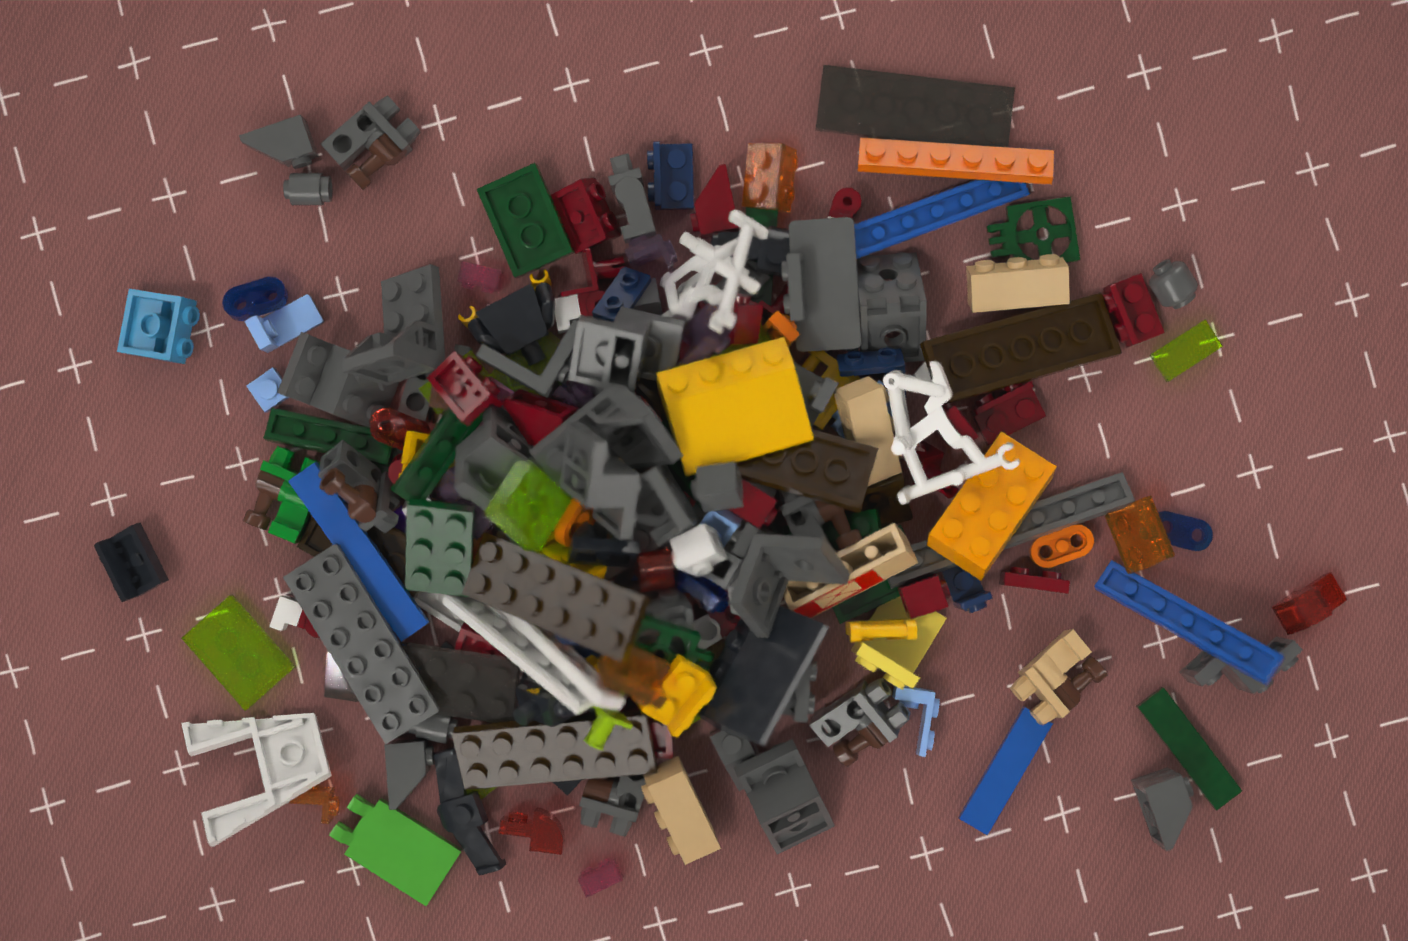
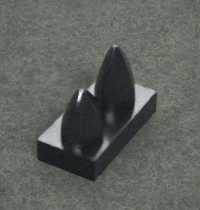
M585 521L576 529L568 549V563L634 568L639 555V541H634L633 536L632 539L619 540L609 530L606 539L600 538L594 526Z

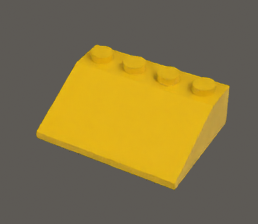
M784 337L657 373V389L674 442L683 454L680 460L686 477L695 475L696 467L729 462L737 463L813 441V434L795 366Z

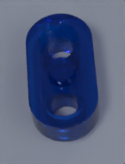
M265 277L229 289L223 297L222 305L232 319L244 321L255 315L261 316L281 309L287 303L289 295L287 288L280 279ZM272 293H277L275 299L268 300ZM246 302V306L243 309H237L240 303Z
M1159 511L1154 513L1147 521L1146 528L1149 537L1161 544L1190 551H1202L1211 544L1213 539L1210 525L1201 519L1169 511ZM1164 521L1170 524V530L1166 534L1160 529L1161 523ZM1195 529L1201 531L1202 536L1199 541H1195L1192 538V532Z
M676 567L671 572L675 587L697 598L700 605L708 612L722 613L729 606V593L705 576H693Z

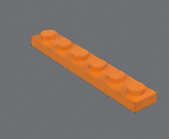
M860 138L858 172L1052 185L1054 150Z

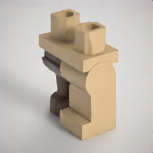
M1074 629L1064 630L1033 658L1027 666H1024L1018 672L1020 677L1010 687V690L1022 702L1033 693L1036 694L1041 702L1029 712L1038 724L1044 725L1054 718L1065 717L1072 708L1078 705L1080 693L1091 681L1100 683L1108 674L1103 666L1090 656L1082 663L1083 671L1071 680L1065 673L1092 652Z

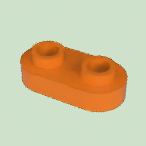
M572 498L555 524L554 535L556 541L569 547L576 529L585 521L592 525L595 523L596 520L593 518L594 508H585L576 499Z
M1072 525L1034 539L1029 548V555L1037 566L1051 568L1088 554L1093 548L1094 537L1087 527ZM1075 534L1081 539L1077 547L1072 546L1070 543L1071 537ZM1044 545H1047L1051 551L1050 555L1046 558L1040 555V549Z

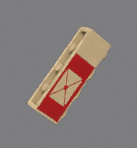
M893 523L836 553L850 572L847 585L788 581L783 596L789 610L812 618L917 564L918 561L907 536Z

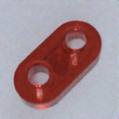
M382 408L375 411L369 420L371 435L375 440L402 451L407 431H418L424 434L431 433L430 427L424 421L391 408ZM390 420L388 424H381L382 421Z

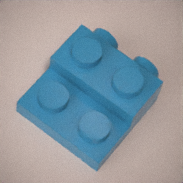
M129 289L117 352L185 364L186 358L191 356L194 349L190 336L192 326L198 323L200 317L199 309L196 307L197 301L180 296Z

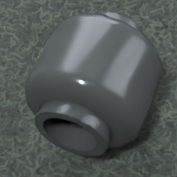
M1167 259L1153 268L1154 274L1149 280V286L1162 306L1179 309L1196 297L1195 291L1197 290L1198 283L1183 261L1171 262L1170 259Z

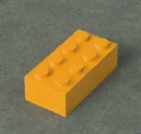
M1002 431L984 456L989 457L997 454L998 449L1003 444L1013 443L1014 447L1005 451L1004 457L1008 461L1020 459V464L1013 469H1005L1003 466L968 478L929 533L927 541L928 547L980 581L983 580L1046 489L1057 467Z

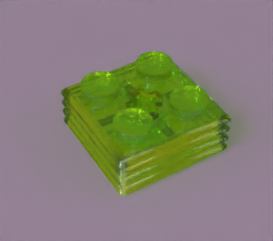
M517 460L487 506L485 514L525 551L540 552L569 506L571 498L531 460Z

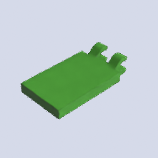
M356 794L347 808L355 814L362 816L361 820L354 830L339 821L329 836L349 846L344 855L427 906L463 849L400 809L389 810V802L380 798L377 804L374 805L364 797Z

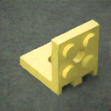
M898 597L878 606L869 620L909 618L906 615L901 597ZM936 611L914 618L917 622V639L886 640V637L873 638L874 640L855 642L851 649L852 652L858 655L855 661L873 673L877 667L886 672L883 678L901 690L904 689L905 685L914 689L920 679L914 672L947 618Z

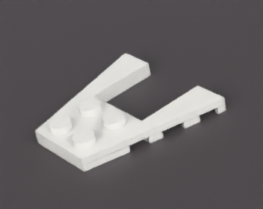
M315 713L277 715L266 719L250 717L242 718V720L238 721L208 720L207 723H181L187 751L191 757L249 738H253L265 793L202 812L208 844L211 847L216 846L332 776Z

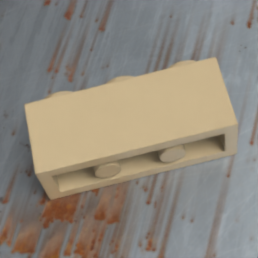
M1046 254L1040 256L1038 260L1014 257L1008 259L1006 263L981 260L975 262L973 266H966L967 299L972 313L1070 304L1069 266L1063 257L1059 258L1058 255Z
M867 376L835 389L834 395L845 439L878 448L868 486L901 473L899 460L902 459V454L896 455L892 451L895 427L893 418L888 413L886 405L889 402L886 388Z
M679 756L659 764L657 773L643 774L646 784L641 786L648 804L654 802L658 809L654 812V815L661 830L667 828L671 835L667 837V841L674 856L680 854L686 865L721 849L715 830Z

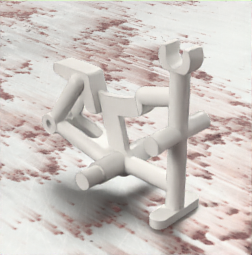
M733 210L730 212L729 220L741 228L738 238L722 246H712L701 238H696L690 233L685 232L680 238V243L696 255L672 273H665L661 278L660 286L665 288L669 310L661 316L690 321L693 318L698 302L707 300L711 305H720L718 311L713 313L709 321V327L718 333L722 332L724 325L732 328L736 320V315L732 313L739 286L751 294H755L760 287V283L749 277V270L744 267L752 237L755 236L758 239L765 240L768 237L769 230L742 212ZM690 271L698 272L686 282L680 284L676 290L675 282ZM715 272L727 278L724 291L714 285H709Z
M938 361L930 362L933 380L906 375L899 370L891 371L883 379L884 386L888 389L896 433L892 451L896 455H904L915 485L905 486L897 493L901 505L949 485H960L965 479L1003 466L1005 469H1013L1020 464V459L1008 461L1004 457V452L1014 447L1013 443H1005L998 449L997 454L985 457L969 436H961L956 431L942 407L945 402L952 398L953 392L943 367ZM904 390L930 396L925 404L928 416L912 428L910 426ZM938 429L952 448H962L973 463L968 465L961 464L955 470L927 480L915 449L919 442Z

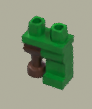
M277 446L270 460H263L260 467L261 471L256 479L259 494L254 510L248 509L242 521L254 527L267 530L271 518L266 514L273 500L282 502L268 533L296 544L300 542L308 526L311 513L288 480L314 462H317L319 465L320 462L305 457L300 472L290 468L296 452L282 446Z

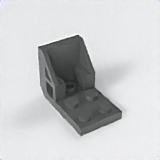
M429 264L381 281L384 333L379 332L367 336L342 359L343 372L390 385L434 371L445 360L439 267Z
M623 384L605 388L529 450L541 469L566 500L572 496L560 487L567 422L582 423L607 442L609 454H613L632 469L674 464L683 456L654 411Z
M667 465L656 466L640 477L642 488L641 493L637 496V524L633 528L632 534L633 540L639 541V555L636 562L702 521ZM595 521L593 526L600 538L606 539L608 530L598 521ZM607 566L605 576L609 580L627 568Z

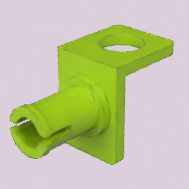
M603 670L601 675L608 682L617 681L619 683L618 692L624 697L631 681L615 677L614 672L611 670ZM594 705L593 708L598 716L584 741L598 750H603L615 725L631 729L633 724L619 710L601 708Z

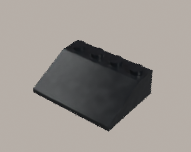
M779 606L769 638L757 637L740 618L735 629L727 635L725 647L720 656L709 668V673L716 685L713 698L708 704L703 705L696 716L719 730L765 746L829 627Z

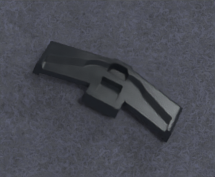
M769 226L767 228L769 230L767 239L761 240L755 236L752 237L746 261L757 260L755 272L782 277V261H787L786 254H790L789 230ZM740 231L714 232L711 235L710 245L722 246L738 238Z
M455 746L434 752L440 798L437 813L443 828L454 834L479 876L501 870L506 865V861L501 859L480 827L488 821V817L478 790L467 793V790L464 789Z

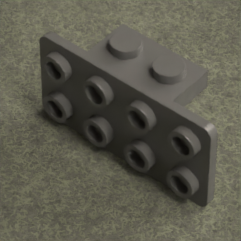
M850 217L792 221L789 224L790 254H786L787 261H782L781 268L783 281H788L789 294H784L785 314H790V320H794L797 325V331L800 333L796 339V348L801 352L858 348L862 340L854 220Z

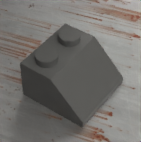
M1166 767L1132 779L1131 782L1152 841L1165 851L1173 849L1193 808L1190 797L1194 796V792L1187 777L1183 778L1180 773Z

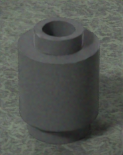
M290 173L289 180H284L283 184L284 198L290 199L292 206L324 205V202H331L333 196L331 176H323V173Z
M440 709L436 714L411 728L409 733L416 734V738L447 744L449 738L453 739L452 731L454 727H458L459 720L454 719V712Z

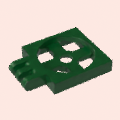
M1071 196L1007 206L1005 208L1006 223L986 226L987 233L1000 231L1001 235L1000 237L989 238V246L1002 244L1003 249L990 251L991 258L1013 255V258L1023 257L1027 260H1035L1028 257L1019 247V244L1032 243L1037 246L1040 259L1042 255L1052 254L1051 243L1054 239L1068 237L1069 245L1059 258L1063 257L1066 263L1081 260ZM1052 207L1060 211L1065 216L1066 224L1052 226L1048 223L1045 208ZM1032 210L1034 225L1029 230L1016 231L1018 220L1022 214ZM1039 228H1045L1048 231L1049 235L1046 240L1037 238L1036 232Z
M644 615L630 657L633 655L645 659L646 665L642 674L640 675L632 669L629 664L630 657L627 663L617 660L613 672L617 678L652 688L660 678L656 677L659 669L669 666L678 655L669 649L674 635L681 637L683 640L684 654L681 656L707 671L710 666L705 662L699 661V659L712 662L715 655L711 651L697 647L701 638L699 631ZM648 629L660 631L655 643L647 645L637 642L640 634ZM654 650H662L664 654L661 659L654 660L651 658Z

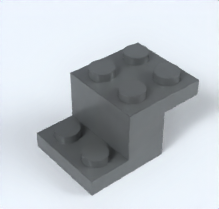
M626 307L620 308L614 322L580 315L577 321L568 380L601 388L623 384L634 394L640 378L657 381L658 372L678 366L686 321Z
M301 332L277 393L360 425L381 430L399 382L385 385L343 372L342 359L350 350Z
M491 403L483 411V424L456 447L454 489L461 497L469 499L480 506L487 515L495 517L505 524L514 516V495L541 473V467L529 452L534 446L527 443L504 405L499 408Z
M567 422L560 487L585 508H594L593 518L619 540L632 539L633 528L637 524V496L641 493L642 488L640 474L613 454H609L607 442L582 423Z
M1277 636L1266 645L1285 657L1276 674L1280 670L1287 671L1298 661L1297 655L1303 651L1295 640ZM1205 651L1200 652L1179 671L1187 682L1202 687L1205 684L1207 686L1214 684L1224 674L1237 689L1251 694L1256 692L1260 694L1274 683L1272 679L1269 685L1265 686Z
M793 739L785 743H778L770 750L756 757H750L744 760L742 764L733 767L761 827L777 854L835 827Z

